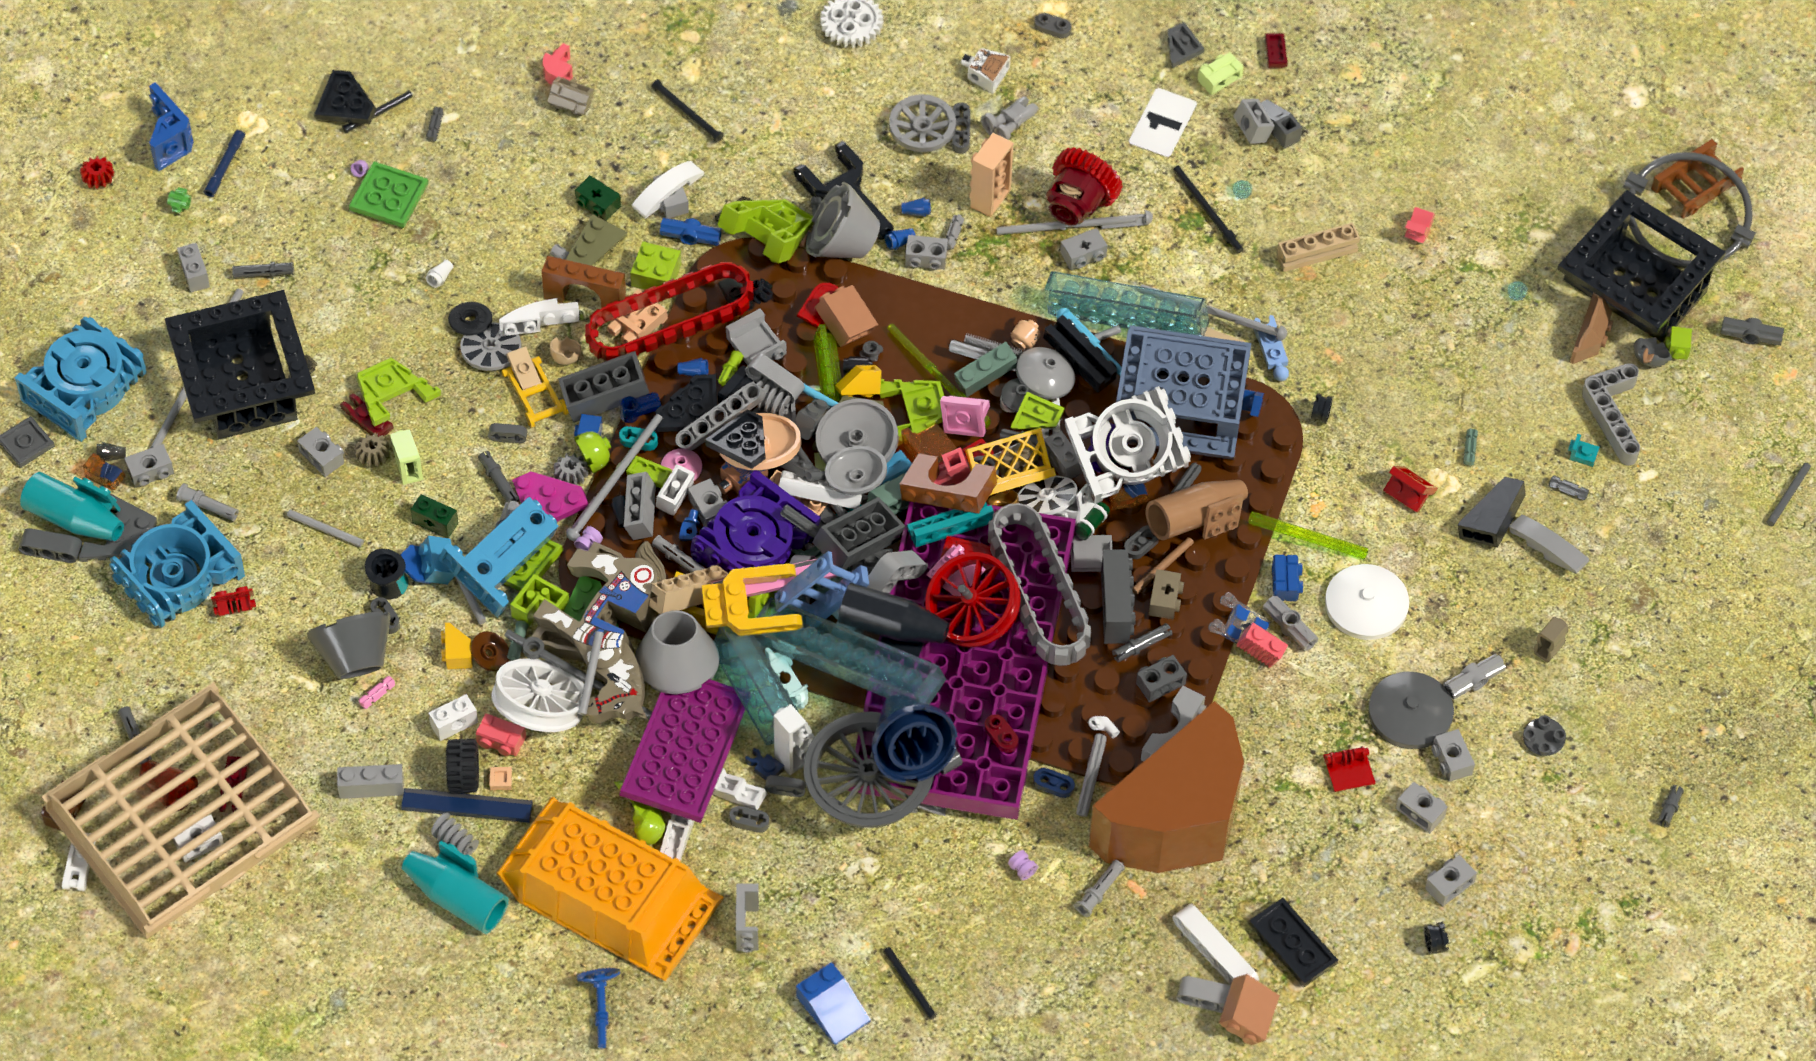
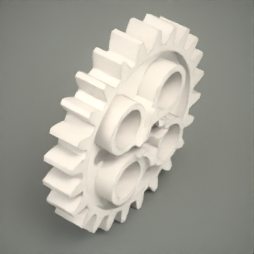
M873 0L828 1V6H824V11L821 12L822 31H825L826 37L830 36L831 42L837 40V45L843 42L844 47L851 44L855 48V44L858 43L862 47V42L870 44V39L876 40V35H880V29L883 28L882 10L878 9V4L873 5Z

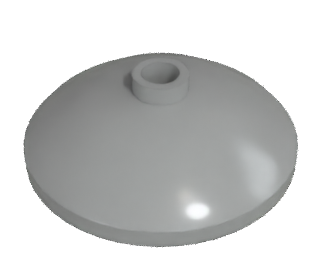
M1044 347L1028 349L1021 354L1016 364V373L1021 384L1026 385L1028 391L1039 397L1047 399L1061 398L1067 395L1074 386L1075 372L1071 363L1055 350Z
M852 446L840 450L829 459L825 467V476L829 486L835 491L846 495H860L875 489L883 482L887 474V463L884 456L876 449L867 446Z

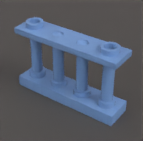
M827 551L774 594L776 611L780 612L788 605L794 606L807 612L809 625L816 627L840 608L845 591L851 582L865 587L869 585L867 567L860 565L854 571L849 572L833 565L832 552ZM830 572L844 579L836 583L824 578V576ZM817 583L830 590L823 594L811 589V587ZM804 594L816 599V601L808 604L797 598Z

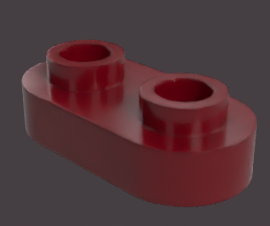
M994 714L987 717L985 720V732L997 748L1004 753L1014 752L1018 747V736L1000 715ZM1005 738H1010L1011 740H1010V741H1005L1004 739H1005Z

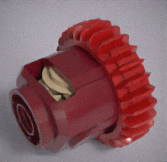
M1075 147L1066 148L1060 152L1053 163L1052 173L1055 175V180L1048 189L1046 198L1050 203L1049 211L1054 218L1063 224L1075 226L1082 224L1087 217L1090 218L1098 206L1102 208L1103 206L1108 207L1112 205L1122 191V180H1120L1117 170H1113L1112 165H1108L1106 160H1102L1100 156L1094 155V152L1089 153L1087 149L1083 151L1081 148L1076 149Z

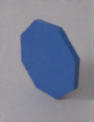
M410 545L400 554L406 564L405 572L415 582L430 584L431 582H425L424 573L421 569L422 560L418 552L419 546Z

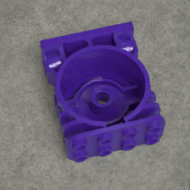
M754 470L750 474V480L739 490L738 497L722 506L715 520L711 519L707 527H703L700 530V534L693 537L690 549L691 557L706 568L717 565L728 574L732 569L786 564L792 549H803L808 542L812 543L814 538L780 515L782 508L785 505H789L818 527L821 517L759 471ZM726 527L729 529V541L726 537Z

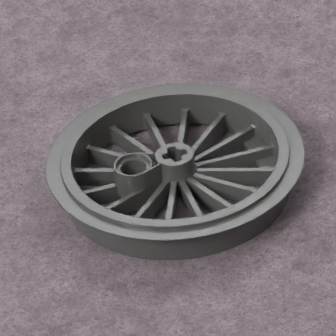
M858 712L832 721L814 737L807 749L804 760L805 782L815 802L835 819L860 828L883 827L903 819L923 802L933 781V776L919 782L911 779L906 780V783L891 780L878 769L872 752L870 759L867 758L863 732H875L881 714L879 712ZM859 733L864 757L863 761L845 736ZM840 739L856 762L830 746ZM828 752L850 767L820 760L823 754ZM823 768L847 774L818 778L817 769ZM849 781L829 793L821 787L823 784ZM888 782L915 787V790L908 796ZM855 786L843 802L834 798ZM869 786L874 813H861L867 787ZM873 786L890 810L878 813ZM881 786L903 799L904 802L895 807ZM863 787L858 810L855 811L847 805Z

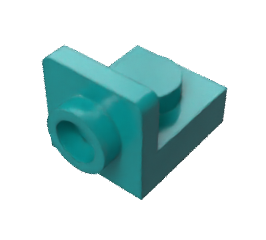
M1577 434L1575 440L1571 439L1568 451L1571 452L1569 460L1593 467L1600 447L1580 441L1581 434Z

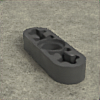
M960 102L953 106L956 127L964 125L967 129L964 131L955 129L954 136L952 137V148L956 153L964 154L970 149V107L968 104ZM959 111H963V118H959ZM959 138H963V145H959Z

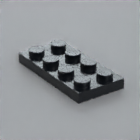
M1281 898L1249 920L1251 928L1303 987L1338 964L1339 960L1284 898Z

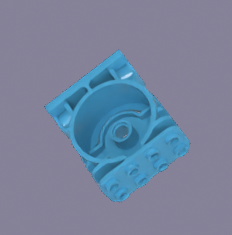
M83 317L80 320L81 326L75 325L72 327V332L60 337L50 346L44 358V366L33 367L25 375L20 372L15 377L20 400L80 442L87 437L86 430L97 420L96 416L114 408L121 401L125 392L130 389L129 383L135 385L138 382L137 375L143 377L146 374L143 353L139 349L129 346L123 338L114 336L108 328L98 325L92 317ZM108 356L110 358V370H108L106 361ZM60 370L64 380L58 374Z
M192 500L185 504L186 510L174 517L171 524L160 525L148 530L131 545V552L124 549L121 551L122 558L118 559L116 556L110 558L111 563L109 566L114 572L112 575L114 581L118 585H123L127 596L137 601L138 608L143 613L146 612L149 615V619L155 627L159 626L162 628L165 626L164 619L168 618L173 621L176 619V613H184L200 605L209 596L214 584H225L234 577L239 581L245 577L241 554ZM193 560L200 567L201 572L199 574L197 573V568ZM147 562L151 566L150 581L152 585L147 583V575L149 572V567L145 565Z

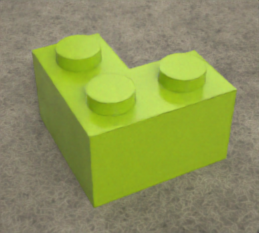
M533 574L510 604L511 617L518 621H525L530 626L535 619L533 617L544 599L564 612L569 602V593Z

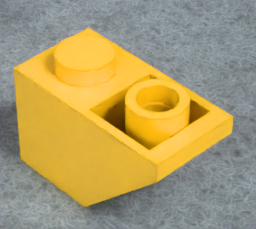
M856 365L835 385V390L841 396L853 397L854 395L872 397L873 394H880L881 370L876 365Z
M446 622L445 631H441L442 644L445 643V649H441L442 662H446L447 670L473 668L471 639L451 623Z

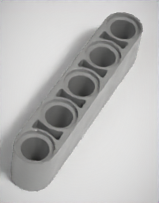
M755 383L746 384L681 430L676 436L677 445L688 451L696 449L705 442L706 438L745 410H751L761 403L765 398L764 389ZM757 388V396L755 398H751V390ZM740 400L741 407L738 410H734L733 404ZM720 412H724V419L717 422V415ZM703 424H707V431L701 434L700 427ZM690 436L691 442L684 446V438Z

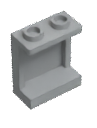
M761 309L726 326L727 340L736 351L743 354V360L747 366L757 354H764L773 361L787 354L786 342L784 340L780 341L767 325L765 314Z
M736 884V950L745 953L758 951V927H746V912H759L758 884Z

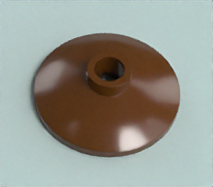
M484 631L473 638L471 654L481 668L488 671H498L500 667L509 661L507 658L509 647L498 634Z

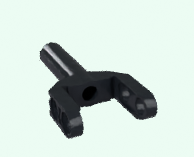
M844 141L835 144L834 148L838 159L849 171L828 182L826 186L806 165L800 164L793 168L794 176L812 197L819 196L821 200L824 199L835 185L841 186L842 182L851 185L880 222L878 239H885V235L889 231L894 230V226L860 190L864 162Z

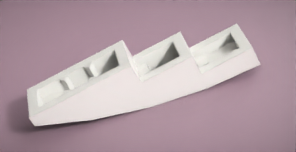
M723 768L713 794L738 805L758 810L767 792L764 788L747 784L744 778L727 774Z
M672 814L660 852L681 861L694 821Z

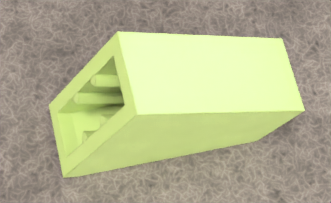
M410 429L399 430L390 434L392 450L403 485L423 480L420 456Z

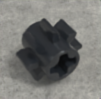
M763 278L760 281L754 280L752 301L758 305L761 302L767 303L772 298L773 292L770 289L773 286Z

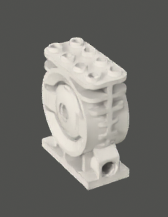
M1158 386L1152 391H1145L1141 395H1134L1130 399L1118 401L1105 409L1099 417L1086 413L1075 418L1072 416L1065 419V428L1095 503L1117 494L1123 483L1131 485L1142 484L1155 477L1165 476L1166 473L1171 471L1173 473L1179 468L1188 467L1189 462H1191V455L1188 447H1183L1182 445L1183 435L1180 427H1175L1176 417L1172 408L1168 409L1167 407L1168 396L1165 389H1160ZM1130 411H1134V414L1137 419L1145 421L1149 425H1151L1158 435L1160 446L1159 452L1154 460L1153 467H1151L1149 461L1153 457L1156 449V439L1154 433L1146 424L1139 421H1133ZM1111 418L1113 419V422L1116 427L1111 433L1109 439V449L1111 455L1114 458V460L1120 465L1132 468L1133 473H1129L1128 470H1124L1116 466L1110 460L1107 454L1106 438L1109 431L1112 429L1109 423V420ZM1093 436V451L1088 452L1082 440ZM1132 439L1136 440L1138 446L1136 448H1129L1127 442ZM1096 461L1105 474L1096 477L1091 463Z

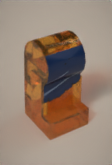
M92 453L83 465L86 478L112 490L117 489L126 476L120 468L101 460L100 456Z
M1145 483L1123 484L1117 494L1109 496L1112 510L1143 504L1150 498Z

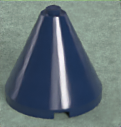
M892 695L884 701L872 740V756L878 769L891 780L906 783V780L917 779L918 782L939 773L950 762L956 751L957 730L951 718L943 710L899 695Z

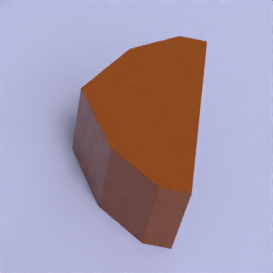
M1214 701L1097 801L1092 809L1089 848L1107 864H1112L1114 860H1118L1124 867L1154 873L1222 861L1238 805L1244 759L1233 716Z

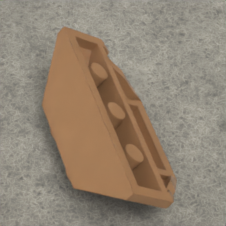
M1595 293L1592 295L1570 360L1572 364L1598 355L1601 347L1605 348L1608 340V336L1605 335L1606 331L1611 332L1614 321L1610 320L1612 315L1610 307L1606 300Z

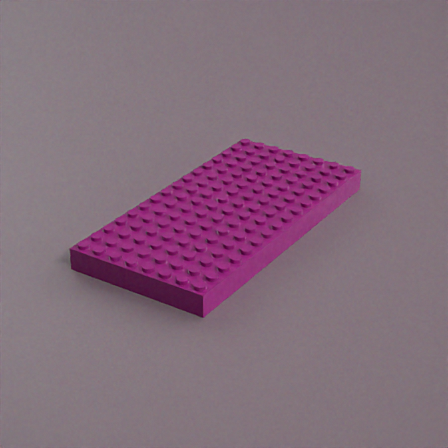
M909 502L905 520L906 527L903 530L899 552L914 551L927 563L928 567L924 574L918 578L898 580L889 594L912 600L926 609V592L931 578L926 574L940 560L946 538L915 547L907 530V524L954 509ZM992 505L994 513L1001 508L1000 506ZM1039 513L1042 516V522L1047 524L1050 531V539L1054 540L1058 549V556L1062 558L1066 567L1065 573H1067L1076 519ZM989 524L951 536L988 546L991 545L988 542ZM1007 525L1001 528L1002 532L999 537L1002 543L1006 545V553L1009 560L1013 561V569L1016 576L1020 577L1022 582L1020 585L1024 594H1027L1029 598L1028 603L1031 610L1037 616L1035 619L1039 628H1042L1044 632L1043 636L1053 643L1062 593L1057 589L1056 579L1050 573L1049 563L1046 557L1042 555L1041 545L1035 539L1034 532L1024 525ZM989 572L981 575L979 585ZM1000 572L987 589L1005 580ZM941 588L939 595L953 596L944 588ZM1005 588L987 598L1009 599V592ZM937 601V612L958 602ZM986 604L985 607L999 617H1002L1007 605ZM984 609L980 612L987 630L999 621ZM959 611L942 619L951 623ZM1018 612L1010 629L1002 637L981 647H962L946 639L944 643H925L920 657L916 658L879 647L878 642L863 712L881 713L884 701L892 695H899L943 710L951 718L957 730L958 737H956L955 746L963 764L945 775H942L940 772L934 775L931 788L921 804L1018 820L1049 662L1044 661L1036 653V646L1031 645L1027 636L1028 629H1025L1021 622L1020 612ZM976 613L973 616L970 636L983 632ZM967 615L953 631V634L963 636ZM994 714L1000 715L1018 736V747L1014 752L1004 753L997 748L985 732V720L987 717ZM873 731L863 732L868 759H870L872 752V740L875 734ZM858 733L855 751L863 761L864 757ZM1005 738L1004 740H1005V741H1010L1011 739H1010V738ZM888 782L908 796L915 790V787ZM855 786L848 789V791L851 792L855 788ZM869 786L866 791L867 795H871ZM873 786L875 796L881 797ZM881 786L889 798L904 801ZM863 787L858 791V793H862Z

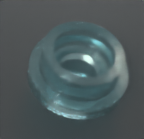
M1245 180L1237 181L1233 185V193L1239 199H1246L1252 193V185Z
M1518 281L1510 283L1507 289L1509 297L1515 301L1525 298L1528 292L1526 285Z

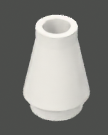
M444 260L429 270L426 276L427 283L434 288L442 286L453 269L452 263Z

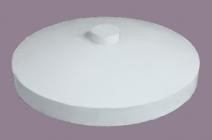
M1360 564L1345 568L1333 577L1327 587L1325 608L1331 622L1343 633L1357 639L1376 640L1393 634L1402 626L1409 609V596L1402 581L1391 571L1376 565Z

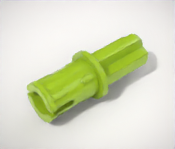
M732 351L728 362L723 365V372L718 379L721 387L737 372L744 358L741 352Z

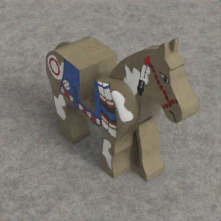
M594 541L588 551L578 548L567 566L573 576L596 577L605 581L606 584L590 602L581 621L575 620L544 599L533 616L539 626L532 637L541 639L544 643V650L565 659L583 661L588 667L595 632H603L595 677L606 685L599 691L598 696L590 697L586 715L590 722L600 724L612 718H621L629 721L636 716L647 720V716L642 709L645 698L643 674L633 654L634 648L624 630L616 627L619 620L645 633L660 614L649 606L650 598L657 597L651 591L652 584L666 579L665 569L662 562L655 555L652 546L647 541L638 548L635 558H624L621 553Z

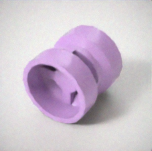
M587 526L583 531V535L574 541V545L577 549L588 551L594 541L600 544L603 537L595 528Z
M1024 850L1015 853L1008 861V865L1018 872L1017 875L1022 880H1027L1037 871L1038 865L1033 860L1028 859L1029 855Z

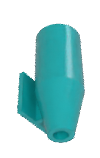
M43 472L33 474L26 482L20 497L22 509L77 535L116 541L122 535L124 523L110 512L111 509L120 512L121 508L116 503L117 499L110 495L111 491L103 486L98 488L87 478L81 480L74 477L73 481L78 486L76 489Z
M443 841L439 842L440 853L436 858L415 851L410 852L406 856L402 864V870L432 902L483 934L490 933L499 924L507 910L509 898L478 878L476 860L472 856L462 854L453 844H446Z

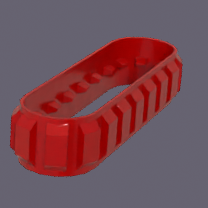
M720 262L713 266L712 264L700 268V271L687 273L679 279L666 281L663 285L653 286L645 289L642 293L632 294L625 297L624 300L614 301L606 304L601 309H597L589 316L590 323L585 325L586 343L589 344L590 352L597 359L601 358L605 361L634 351L637 356L643 352L648 353L658 349L661 345H669L677 342V339L690 337L700 330H708L716 324L729 322L734 317L744 314L750 308L749 301L753 300V281L750 280V273L741 265L737 266L732 262ZM718 279H734L744 286L741 287V294H743L741 298L736 299L730 304L623 345L609 347L605 346L601 341L597 342L595 339L598 337V327H601L608 321Z

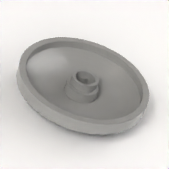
M850 399L833 406L824 414L816 431L817 449L826 465L834 454L852 446H867L876 449L884 456L886 463H888L897 449L899 439L898 428L892 414L883 405L868 399Z

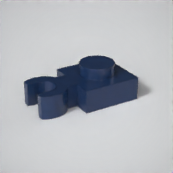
M756 748L752 749V754L756 758L745 757V762L749 766H756L754 772L765 780L771 775L779 776L784 770L782 763L769 754L762 757L761 752Z

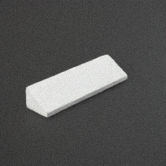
M784 470L781 474L779 487L790 495L852 509L860 507L862 494L846 495L839 493L829 486L827 480H807Z

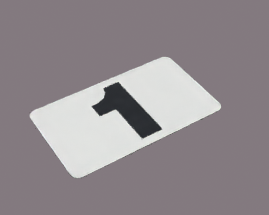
M1157 88L1132 133L1129 143L1166 157L1171 156L1197 102Z

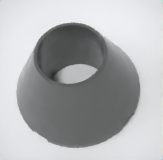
M383 611L341 618L336 620V623L327 627L326 624H322L307 632V637L338 679L366 675L378 671L384 666L391 618L390 613L386 612V615H383Z

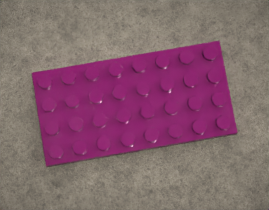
M710 679L701 684V688L692 692L682 694L661 692L623 782L619 796L702 823L752 693Z

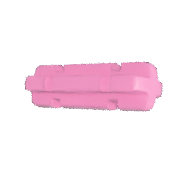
M386 676L382 683L379 682L367 692V695L364 694L359 698V704L364 709H367L372 705L371 702H376L387 693V689L393 688L395 681L390 676Z

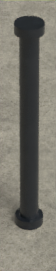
M657 79L652 83L651 88L654 91L660 92L711 135L713 141L718 143L723 139L724 134L721 131L714 129L663 86L661 80Z

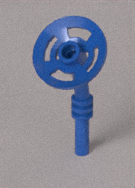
M618 968L594 969L577 975L578 981L593 983L594 988H596L597 1012L595 1013V1025L598 1027V1048L600 1049L606 1048V1027L608 1026L605 998L606 981L615 978L621 973Z

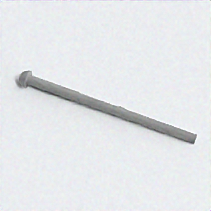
M1144 210V214L1085 219L1082 224L1069 226L1059 221L996 227L997 235L1058 229L1066 230L1065 227L1102 226L1101 229L1140 226L1149 225L1153 220V215L1150 211Z
M1141 284L1139 288L1140 292L1274 335L1277 341H1282L1287 336V330L1284 326H1280L1278 329Z
M656 414L623 460L616 466L615 471L596 497H593L571 528H567L566 535L568 539L575 541L578 537H581L580 531L662 421L661 415Z

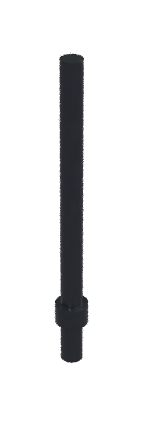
M1179 165L1176 166L1173 171L1223 234V239L1227 244H1231L1237 253H1241L1244 248L1236 239L1235 233L1227 228Z

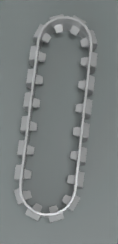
M1015 503L1001 507L993 514V520L989 521L988 542L991 544L990 550L992 555L1011 571L1018 582L1021 594L1020 619L1024 628L1028 629L1027 636L1031 645L1036 646V653L1050 664L1063 666L1077 662L1086 655V649L1090 647L1091 626L1088 625V617L1084 608L1080 607L1081 601L1077 592L1073 590L1069 574L1065 573L1066 567L1062 558L1058 556L1055 542L1050 539V531L1047 524L1043 523L1042 516L1028 505ZM1019 524L1028 527L1034 532L1035 539L1041 545L1042 555L1046 557L1049 563L1050 573L1056 579L1057 589L1061 591L1064 597L1065 607L1069 609L1072 615L1073 625L1079 631L1077 633L1078 641L1071 645L1061 646L1051 643L1043 636L1044 632L1042 628H1039L1035 619L1037 616L1031 610L1028 603L1029 598L1027 594H1024L1020 585L1022 583L1020 577L1016 576L1013 569V561L1009 560L1006 553V545L1002 543L999 537L1002 532L1001 528L1007 525ZM1000 571L1001 576L1007 580L1003 572Z

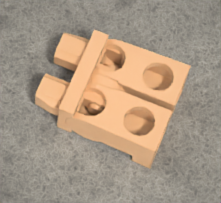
M637 289L633 294H639L642 291ZM655 303L616 318L607 326L608 333L616 337L620 332H623L624 335L621 337L623 344L649 335L660 324L664 325L668 319L667 309Z

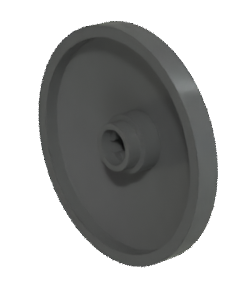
M1408 671L1392 674L1379 682L1371 694L1368 713L1373 728L1385 741L1400 748L1422 749L1432 746L1435 736L1449 731L1453 721L1454 706L1450 694L1440 682L1426 674Z

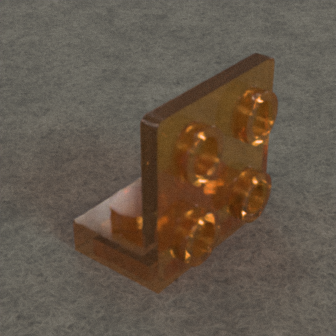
M938 424L918 434L916 432L913 433L909 427L901 430L903 446L914 460L918 453L937 456L938 463L943 461V454L957 449Z

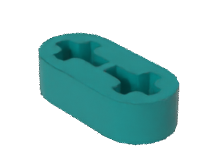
M631 426L623 427L619 432L620 443L625 447L632 448L645 429ZM654 431L649 437L652 440L649 443L645 442L640 450L651 451L657 447L658 436ZM628 434L632 435L629 439H625Z

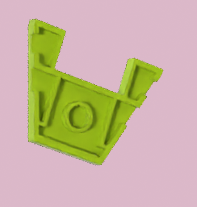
M389 358L357 373V381L374 427L390 420V413L381 403L412 389L418 393L425 403L441 396L440 388L427 384L428 381L422 377H416L410 369L393 358Z
M881 379L880 397L885 398L902 394L910 422L909 424L897 426L899 435L897 446L943 422L940 400L944 394L940 381L914 380V382H902L900 379H894V382Z

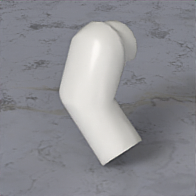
M1094 716L1088 721L1089 726L1093 730L1106 731L1111 738H1115L1120 733L1107 717Z

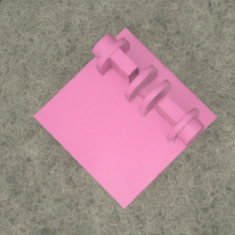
M959 544L957 546L953 545L926 575L932 579L933 575L944 563L953 557L964 554L963 551L965 549ZM976 564L963 567L970 587L973 583ZM982 567L981 575L986 570L984 567ZM959 570L948 578L957 587L961 584L965 585ZM944 583L942 588L953 596H961L959 591L948 583Z

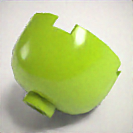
M587 431L574 437L584 460L593 474L607 465L610 459L608 449L612 447L606 437L602 438L593 431Z

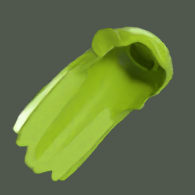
M620 780L615 781V785L621 790L623 782ZM629 799L634 806L632 821L635 823L634 832L637 840H643L647 845L655 844L660 840L665 831V823L660 810Z

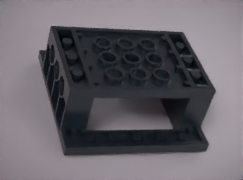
M1625 190L1558 264L1557 270L1564 274L1563 280L1590 298H1592L1593 293L1606 300L1611 311L1663 343L1666 337L1670 335L1672 326L1677 327L1707 293L1713 269L1725 257L1726 251L1628 190ZM1630 217L1636 218L1696 257L1684 271L1679 270L1626 236ZM1621 271L1624 275L1617 276L1614 272ZM1636 281L1640 283V286H1633L1631 282ZM1654 292L1657 296L1651 297L1647 293Z
M284 290L164 318L194 423L212 419L218 440L298 420L296 399L315 394L314 384ZM270 315H272L290 372V378L285 377L272 335ZM235 358H241L243 360L239 364H235L232 362V360ZM242 374L248 376V378L243 381L237 379V377Z

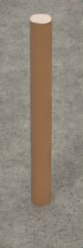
M1189 537L1185 539L1133 586L1132 592L1137 595L1155 579L1156 569L1165 570L1194 543L1193 540Z

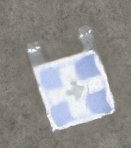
M1227 592L1220 599L1222 605L1233 608L1226 625L1219 619H1215L1208 626L1211 632L1220 634L1237 644L1243 631L1252 622L1268 631L1272 621L1244 605L1233 594Z

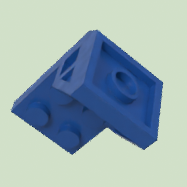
M154 82L149 85V98L153 104L151 107L153 113L157 117L160 116V118H158L153 131L150 147L154 167L160 171L192 152L194 142L189 118L160 86Z

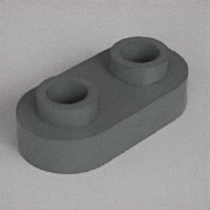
M1040 13L1036 15L1034 20V27L1039 32L1060 39L1067 38L1071 34L1072 25L1066 19L1048 13Z
M1146 525L1125 542L1124 550H1128L1129 558L1139 559L1156 546L1159 539L1152 533L1149 525Z

